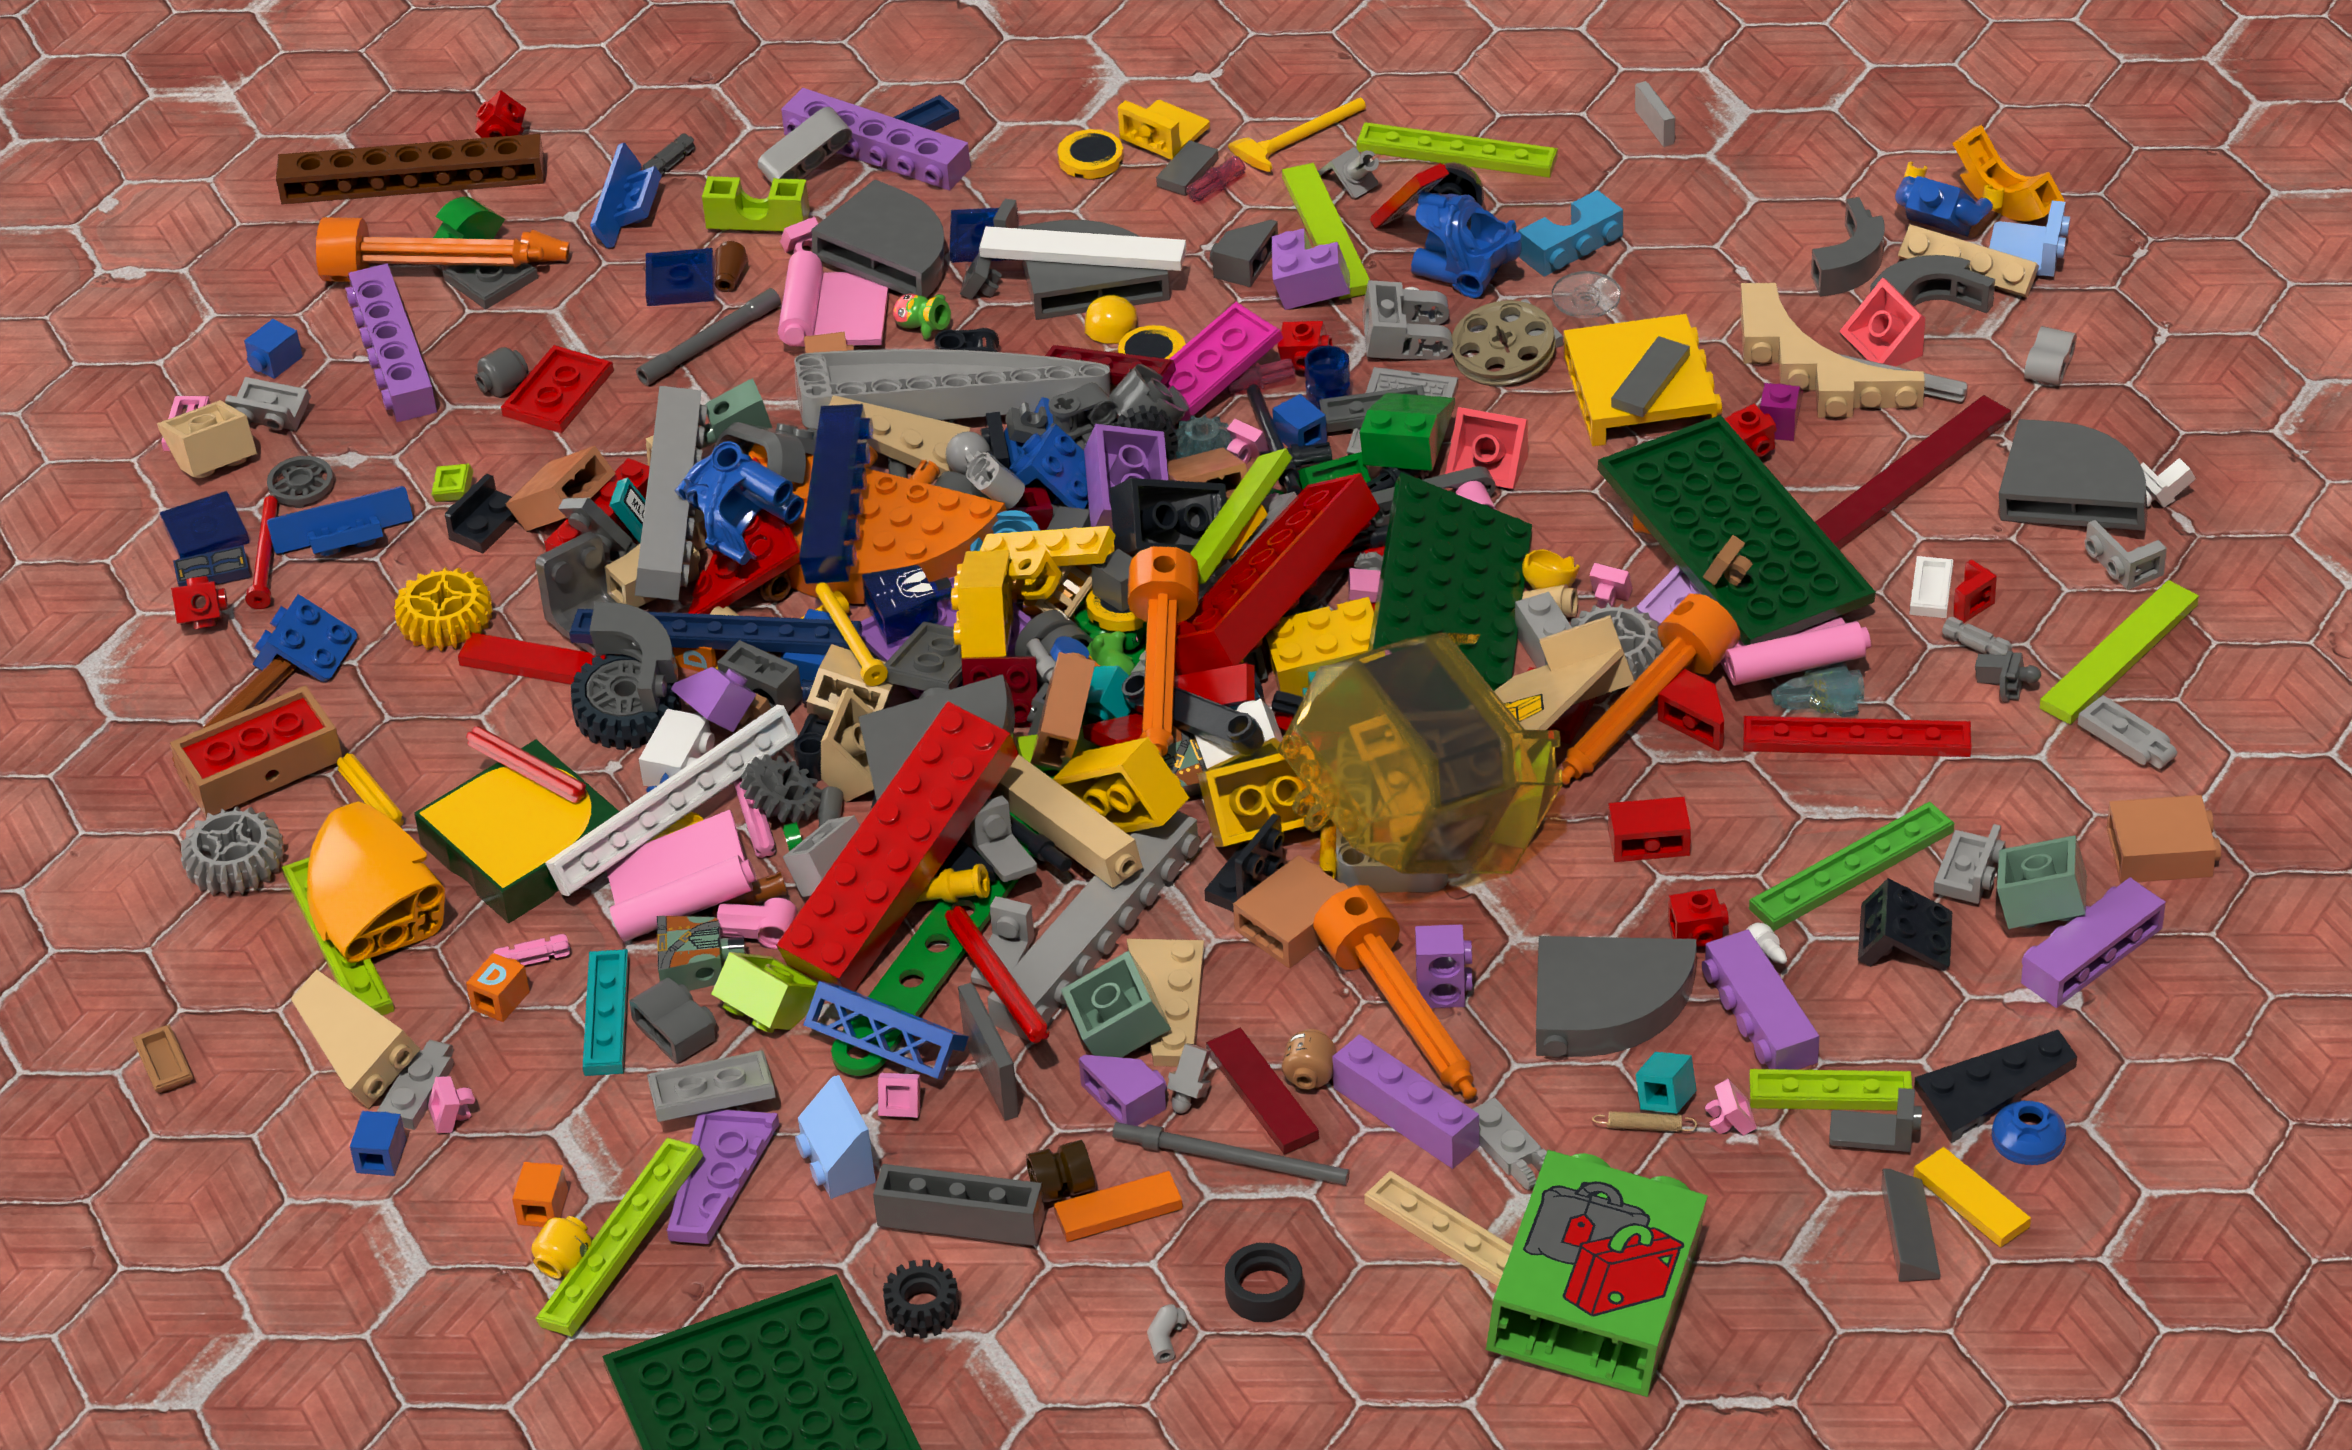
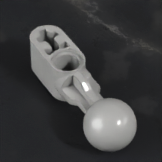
M968 431L955 435L949 441L946 448V461L949 467L954 472L966 475V478L990 499L1005 503L1006 510L1015 506L1023 496L1025 484L990 453H986V451H990V447L981 435Z

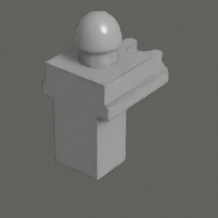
M1190 1043L1185 1044L1177 1070L1169 1072L1167 1089L1176 1091L1175 1097L1172 1098V1108L1176 1113L1183 1114L1189 1110L1192 1104L1190 1102L1191 1097H1206L1211 1082L1203 1079V1075L1211 1053L1210 1050Z

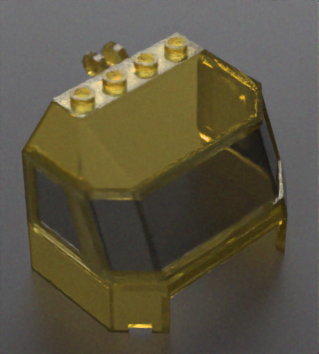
M1437 633L1404 639L1334 664L1320 666L1293 715L1277 750L1306 786L1304 790L1296 795L1292 810L1300 817L1307 815L1303 822L1308 830L1312 832L1321 830L1330 818L1353 849L1402 874H1512L1563 785L1562 769H1556L1555 748L1560 747V731L1525 730L1457 647V645L1476 643L1481 634Z

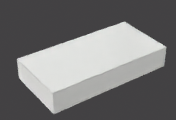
M1917 556L1910 615L1947 618L1953 559Z

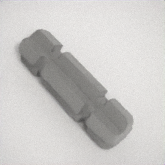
M1949 617L1942 628V633L1945 637L1954 641L1959 639L1961 644L1984 654L2006 655L2007 651H2012L2013 648L2009 641L2000 637L1996 638L1993 634L1967 623L1965 625L1963 621L1955 617Z

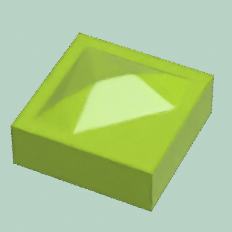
M469 463L438 466L436 468L435 482L433 483L431 493L435 502L459 500L469 491L474 472Z

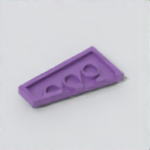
M719 1109L698 1114L690 1144L699 1146L703 1157L677 1191L667 1228L669 1241L710 1243L779 1126L777 1113Z

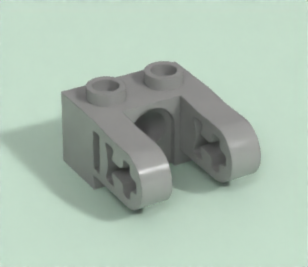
M1368 280L1362 310L1367 357L1441 360L1452 353V333L1448 328L1440 325L1449 317L1448 299L1443 293L1403 289L1402 282Z

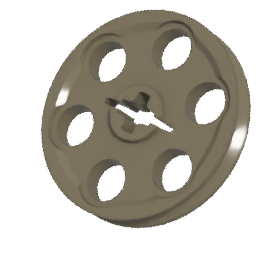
M1506 300L1483 305L1471 311L1460 320L1452 334L1453 347L1451 349L1455 365L1464 376L1480 384L1502 386L1527 380L1539 373L1553 357L1556 339L1552 321L1543 310L1526 302ZM1512 314L1519 316L1518 319L1512 322L1502 320L1505 316ZM1477 325L1486 326L1485 330L1478 333L1470 331L1471 328ZM1536 328L1545 330L1537 336L1528 334L1529 331ZM1498 333H1500L1503 342L1507 344L1509 353L1506 352L1504 344H1501L1499 341ZM1468 350L1479 351V353L1473 357L1462 356V354ZM1528 353H1534L1537 355L1536 358L1529 361H1524L1520 359L1523 355ZM1494 364L1504 365V368L1499 371L1492 372L1487 370Z

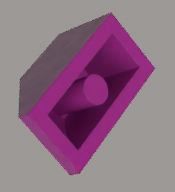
M1764 383L1760 410L1764 414L1768 413L1773 418L1777 431L1774 433L1776 440L1794 441L1803 390L1800 386Z

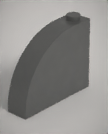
M873 180L811 229L812 252L821 261L902 294H915L927 298L938 286L943 276L945 263L944 231L936 213L926 203L912 194L878 180Z
M1059 220L1017 226V229L1140 237L1124 228L1090 220ZM1022 260L1036 320L1086 313L1088 306L1095 299L1106 295L1123 297L1133 306L1170 300L1167 270Z
M2019 419L1999 490L2000 520L2087 526L2088 522L2096 520L2103 528L2145 530L2148 513L2144 471L2137 458L2126 446L2103 432L2066 422Z
M1003 674L858 716L876 800L878 801L947 701L1010 732L1013 738L1015 726L1014 703L1011 690Z
M1539 936L1536 1056L1585 1057L1606 1055L1635 1047L1661 1033L1680 1015L1691 996L1695 981L1696 939Z

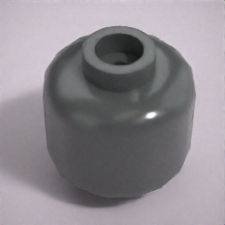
M501 347L479 359L477 363L478 373L475 375V380L481 391L484 393L490 392L492 395L501 398L515 391L528 374V366L523 356L517 350L512 351L507 347Z

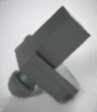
M2007 651L2006 655L1978 654L1975 664L1977 683L2000 684V695L2003 702H2009L2010 699L2019 700L2023 682L2028 684L2035 683L2041 678L2039 668L2032 665L2024 667L2022 653H2013V651Z

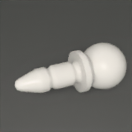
M1754 923L1746 929H1749L1767 958H1770L1775 963L1785 964L1787 962L1786 953L1780 947V940L1770 926L1764 923Z

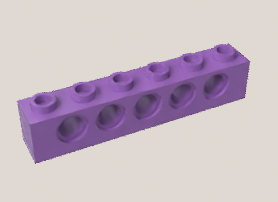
M802 88L781 109L784 135H788L820 109L832 107L852 130V137L849 142L836 153L949 191L971 169L968 142L806 88Z
M388 263L348 273L351 286L345 288L349 306L354 307L352 311L357 328L362 327L359 328L363 346L364 348L370 347L366 351L371 369L378 368L374 369L378 389L385 388V390H381V395L386 411L392 409L396 422L437 413L432 385Z

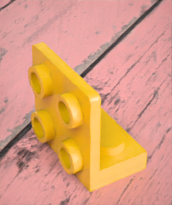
M1126 100L1118 106L1120 139L1171 160L1189 140L1194 142L1210 127L1208 119L1162 100H1156L1147 109Z

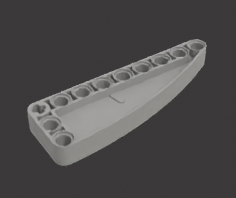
M883 349L805 353L798 355L794 360L796 395L803 425L811 429H823L820 426L833 395L928 418L945 420L984 417L986 413L1000 412V415H1007L1010 407L1019 409L1024 402L1029 404L1030 412H1034L1041 397L1048 398L1050 401L1056 395L1065 394L1087 383H1096L1108 396L1111 394L1109 366L1102 363L1058 357L969 350Z

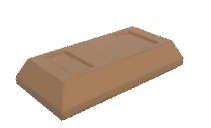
M170 1024L132 1037L155 1092L161 1094L189 1084L192 1081L193 1076Z

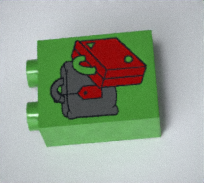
M1547 1150L1493 1298L1486 1350L1648 1397L1698 1248L1708 1195L1691 1191L1684 1183L1672 1177L1656 1176L1649 1179L1611 1168L1604 1160L1591 1154L1579 1153L1569 1156Z

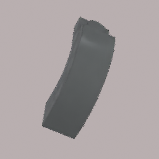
M1860 197L1846 199L1845 227L1850 239L1838 245L1812 249L1811 277L1820 297L1844 293L1863 285L1876 274L1881 266L1885 232L1884 220L1882 216L1872 217L1870 210H1865Z
M1926 255L1909 258L1893 264L1885 269L1870 285L1871 293L1879 281L1885 278L1913 306L1930 300H1947L1988 313L1993 307L1995 279L1970 271V260L1954 256Z
M595 602L590 635L596 654H623L641 662L637 691L643 712H658L660 697H665L667 693V683L678 682V668L666 629L653 615L638 607L622 603Z

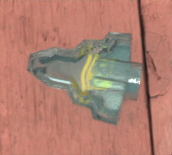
M1841 662L1806 671L1803 677L1791 679L1773 689L1771 696L1774 704L1780 705L1782 708L1792 710L1812 708L1821 714L1836 713L1841 717H1852L1859 712L1857 700L1864 699V683L1859 669L1848 671L1846 663Z

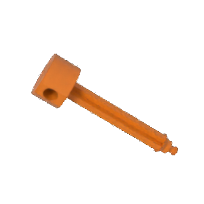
M322 217L316 236V265L318 275L323 281L350 282L348 273L369 268V264L514 266V268H517L522 263H529L530 258L542 260L544 257L542 247L530 248L529 243H521L516 238L514 240L369 237L368 225L363 218Z
M1153 546L1138 552L1131 560L1127 602L1130 611L1137 618L1147 622L1143 721L1140 739L1148 737L1159 749L1162 757L1167 754L1168 746L1174 741L1172 730L1177 623L1187 620L1196 612L1199 596V566L1197 560L1190 553L1180 548Z
M1689 593L1658 626V638L1664 648L1663 652L1572 748L1567 750V759L1562 763L1564 770L1557 774V779L1560 783L1567 785L1572 777L1577 779L1583 773H1592L1596 764L1658 699V693L1684 668L1692 673L1708 675L1724 659L1726 650L1732 649L1740 641V630L1736 621L1722 605L1707 595Z
M1355 885L1331 896L1316 913L1313 928L1337 966L1344 970H1357L1365 967L1439 1075L1441 1083L1451 1086L1455 1092L1462 1091V1096L1466 1100L1474 1098L1477 1095V1089L1471 1085L1474 1078L1470 1073V1061L1465 1059L1391 951L1398 940L1400 927L1377 891L1369 885Z

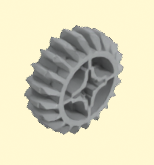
M1607 603L1605 608L1600 609L1593 605L1590 612L1581 611L1578 618L1571 619L1570 625L1574 628L1611 615L1634 680L1663 652L1661 641L1658 638L1657 621L1651 620L1649 613L1640 614L1637 606L1626 609L1623 603L1619 607H1611Z
M236 806L233 811L229 812L222 808L221 812L217 815L207 813L206 820H195L194 829L186 830V837L181 841V862L183 869L186 870L187 877L191 883L198 885L200 891L208 889L212 895L223 891L227 897L232 891H239L243 895L244 890L249 887L258 890L260 881L270 882L271 873L279 872V865L283 861L284 855L282 834L279 833L274 820L269 819L265 812L256 814L252 807L244 812Z

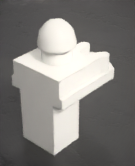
M2180 458L2158 476L2144 462L2141 464L2146 479L2147 507L2151 505L2153 500H2156L2165 508L2175 501L2174 497L2196 479L2191 469Z

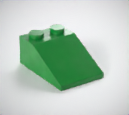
M1398 393L1384 394L1367 410L1360 429L1363 465L1433 471L1455 406V398Z

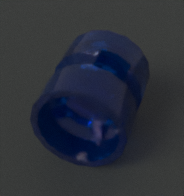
M1330 345L1319 346L1309 351L1304 359L1306 399L1320 410V399L1351 395L1350 361L1346 351Z

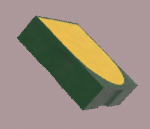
M537 739L521 749L585 783L587 794L579 803H573L497 762L414 812L420 844L448 870L467 881L477 896L508 924L545 902L559 891L545 862L620 812Z

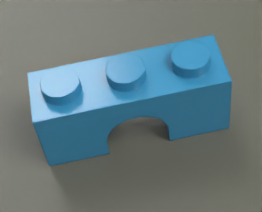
M1596 190L1571 203V225H1556L1546 217H1543L1518 230L1522 237V250L1519 258L1545 277L1623 236V209Z

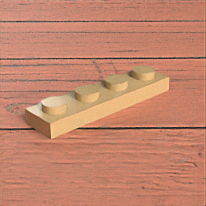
M1911 224L1908 227L1898 253V257L1901 260L1926 255L1954 256L1970 260V271L1995 279V289L2028 298L2039 269V265L2036 262Z

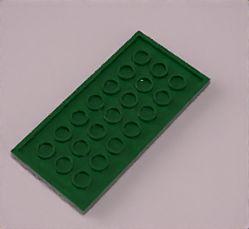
M1722 415L1598 459L1597 470L1701 594L1717 601L1730 613L1740 630V640L1744 645L1782 638L1875 602L1876 591ZM1732 535L1745 543L1737 555L1748 558L1752 562V566L1737 586L1728 582L1724 573L1718 582L1713 585L1703 576Z
M1401 472L1395 482L1363 682L1445 714H1462L1512 678L1518 628L1515 624V602L1522 600L1525 578L1522 573V564L1526 554L1529 552L1532 524Z

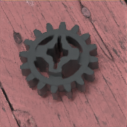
M764 754L762 760L754 757L751 764L748 763L741 776L743 780L740 788L747 790L744 794L745 799L755 801L753 808H763L767 817L778 815V819L783 823L787 817L793 823H798L800 818L805 821L809 820L811 814L814 815L821 802L819 797L822 790L816 788L817 779L808 778L807 774L809 771L807 769L799 770L795 761H787L785 763L782 756L779 755L776 761L772 760L768 754Z

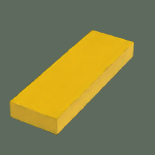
M1942 1147L1914 1167V1177L1922 1179L1923 1184L2000 1248L2030 1228V1216L1945 1147Z

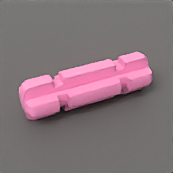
M558 934L550 936L549 941L541 938L515 944L514 949L510 950L508 946L497 948L493 953L508 959H515L522 965L527 966L548 961L549 956L553 955L555 959L566 957L570 954V948L566 935Z

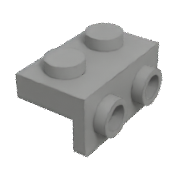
M245 377L237 397L227 395L225 403L247 415L249 424L254 422L264 424L274 430H282L284 428L296 431L311 395L304 388Z
M1993 824L1989 837L1955 830L1934 881L1933 893L1979 904L1984 889L1991 890L1996 873V868L1993 866L1994 863L1999 862V850L2006 848V841L2000 840L2001 826Z

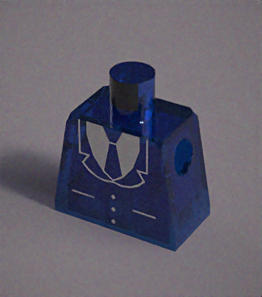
M918 565L862 575L865 603L887 645L912 635L924 621L937 624L939 621L937 603L951 599L952 585L949 578L945 577L929 582L922 568Z

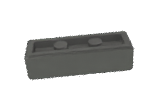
M1882 1169L1881 1189L1898 1280L1940 1279L1941 1274L1922 1179L1892 1169Z

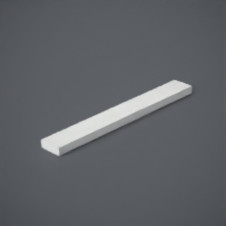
M784 705L774 706L545 862L560 893L565 896L571 895L741 778L748 763L751 764L754 757L761 760L764 754H768L771 757L792 743L798 737V733Z

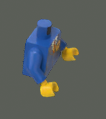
M1908 162L1904 178L1895 194L1896 202L1905 207L1907 219L1968 237L1971 227L1978 224L1992 211V208L2002 207L2005 189L1994 190L1992 185H1985L1983 198L1976 202L1961 188L1925 178L1927 166L1917 168L1913 166L1914 162Z

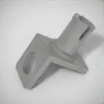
M1354 146L1330 161L1318 173L1321 176L1333 168L1351 198L1356 199L1378 185V181L1372 171L1378 167L1379 160L1376 158L1370 162V159L1376 154L1372 151H1364L1360 154Z

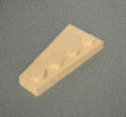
M835 395L831 398L820 428L860 445L865 444V447L869 445L875 451L915 468L918 467L921 460H927V464L929 461H932L940 469L938 478L943 472H954L946 461V448L949 441L959 433L969 432L971 428Z
M1127 939V950H1129L1148 977L1171 1027L1169 1031L1148 1042L1153 1065L1178 1067L1184 1045L1187 1043L1196 1044L1205 951L1204 940Z

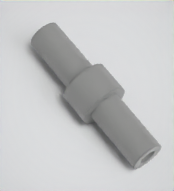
M1038 638L1031 639L1026 647L1032 656H1036V670L1045 682H1050L1056 662L1052 656H1049Z

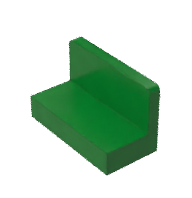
M1362 452L1298 470L1299 480L1303 489L1310 484L1358 473L1362 474L1366 483L1371 481L1367 467L1363 465Z

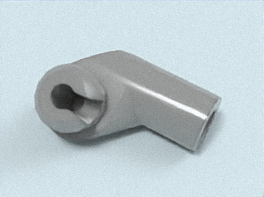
M1173 1304L1161 1307L1147 1330L1153 1355L1158 1363H1167L1174 1358L1175 1352L1169 1335L1172 1329H1182V1324H1186L1187 1321L1185 1311L1182 1308H1176Z

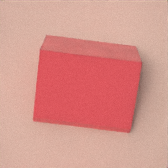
M1882 278L1839 332L1867 360L1896 367L1923 356L1925 317L1887 279Z
M1458 407L1445 474L1482 466L1489 470L1497 487L1514 490L1528 458V420Z

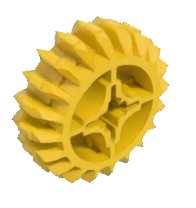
M447 567L439 572L431 569L430 574L427 575L418 573L416 581L408 580L406 581V587L398 590V597L395 599L394 605L396 624L399 626L405 640H411L414 646L423 644L426 650L431 649L433 646H438L440 651H442L445 646L452 645L456 649L458 643H465L467 639L471 638V632L481 634L482 629L489 627V620L492 618L493 612L491 594L483 583L482 578H476L472 571L463 573L460 567L454 571H449Z

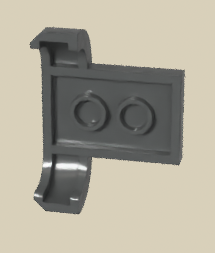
M735 422L720 434L715 444V447L723 442H734L740 446L744 454L748 453L753 443L764 446L767 452L768 469L791 482L803 484L806 469L805 453L850 461L856 452V447L844 444L845 438L842 436L828 434L829 432L817 429H800L797 426L777 423V427L774 429Z

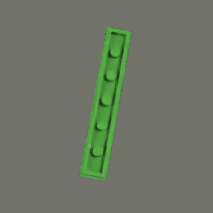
M1929 801L1749 900V910L1764 924L1770 926L1774 932L1954 833L1955 823Z

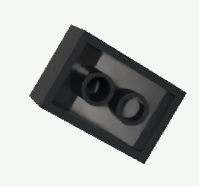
M1130 478L1111 487L1113 532L1116 535L1114 551L1120 549L1129 556L1134 557L1142 550L1157 546L1177 547L1191 553L1227 502L1225 484Z

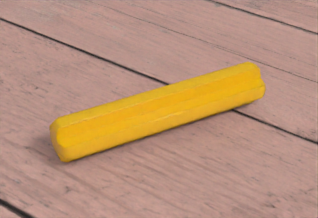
M347 753L344 757H339L337 760L338 771L361 799L401 827L404 823L403 813L355 755Z

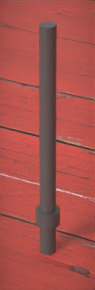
M1115 1122L1112 1133L1113 1138L1141 1143L1142 1147L1146 1149L1160 1151L1161 1148L1341 1185H1347L1350 1175L1349 1169L1164 1132V1127L1149 1124L1144 1128Z

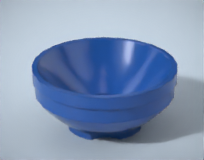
M2019 1101L2005 1106L1998 1112L1993 1122L1991 1136L1996 1150L2008 1160L2023 1165H2039L2052 1161L2061 1154L2066 1143V1128L2062 1117L2048 1105L2036 1101ZM2025 1113H2034L2040 1116L2042 1121L2036 1125H2028L2021 1122L2019 1117Z

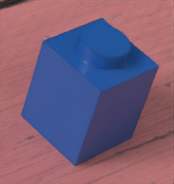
M271 319L244 340L247 361L250 367L273 379L303 357L297 330L275 319Z
M1301 394L1272 408L1274 424L1282 443L1290 448V444L1308 446L1327 442L1326 415Z
M372 1111L361 1112L350 1144L356 1173L395 1176L407 1141L401 1114Z

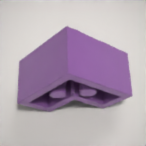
M1304 228L1272 236L1273 282L1285 310L1350 294V272L1338 242L1318 245L1312 248Z

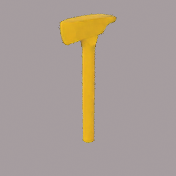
M1359 97L1270 140L1256 143L1250 137H1246L1229 143L1228 148L1235 156L1249 165L1270 172L1273 168L1268 157L1276 151L1364 110L1366 104Z

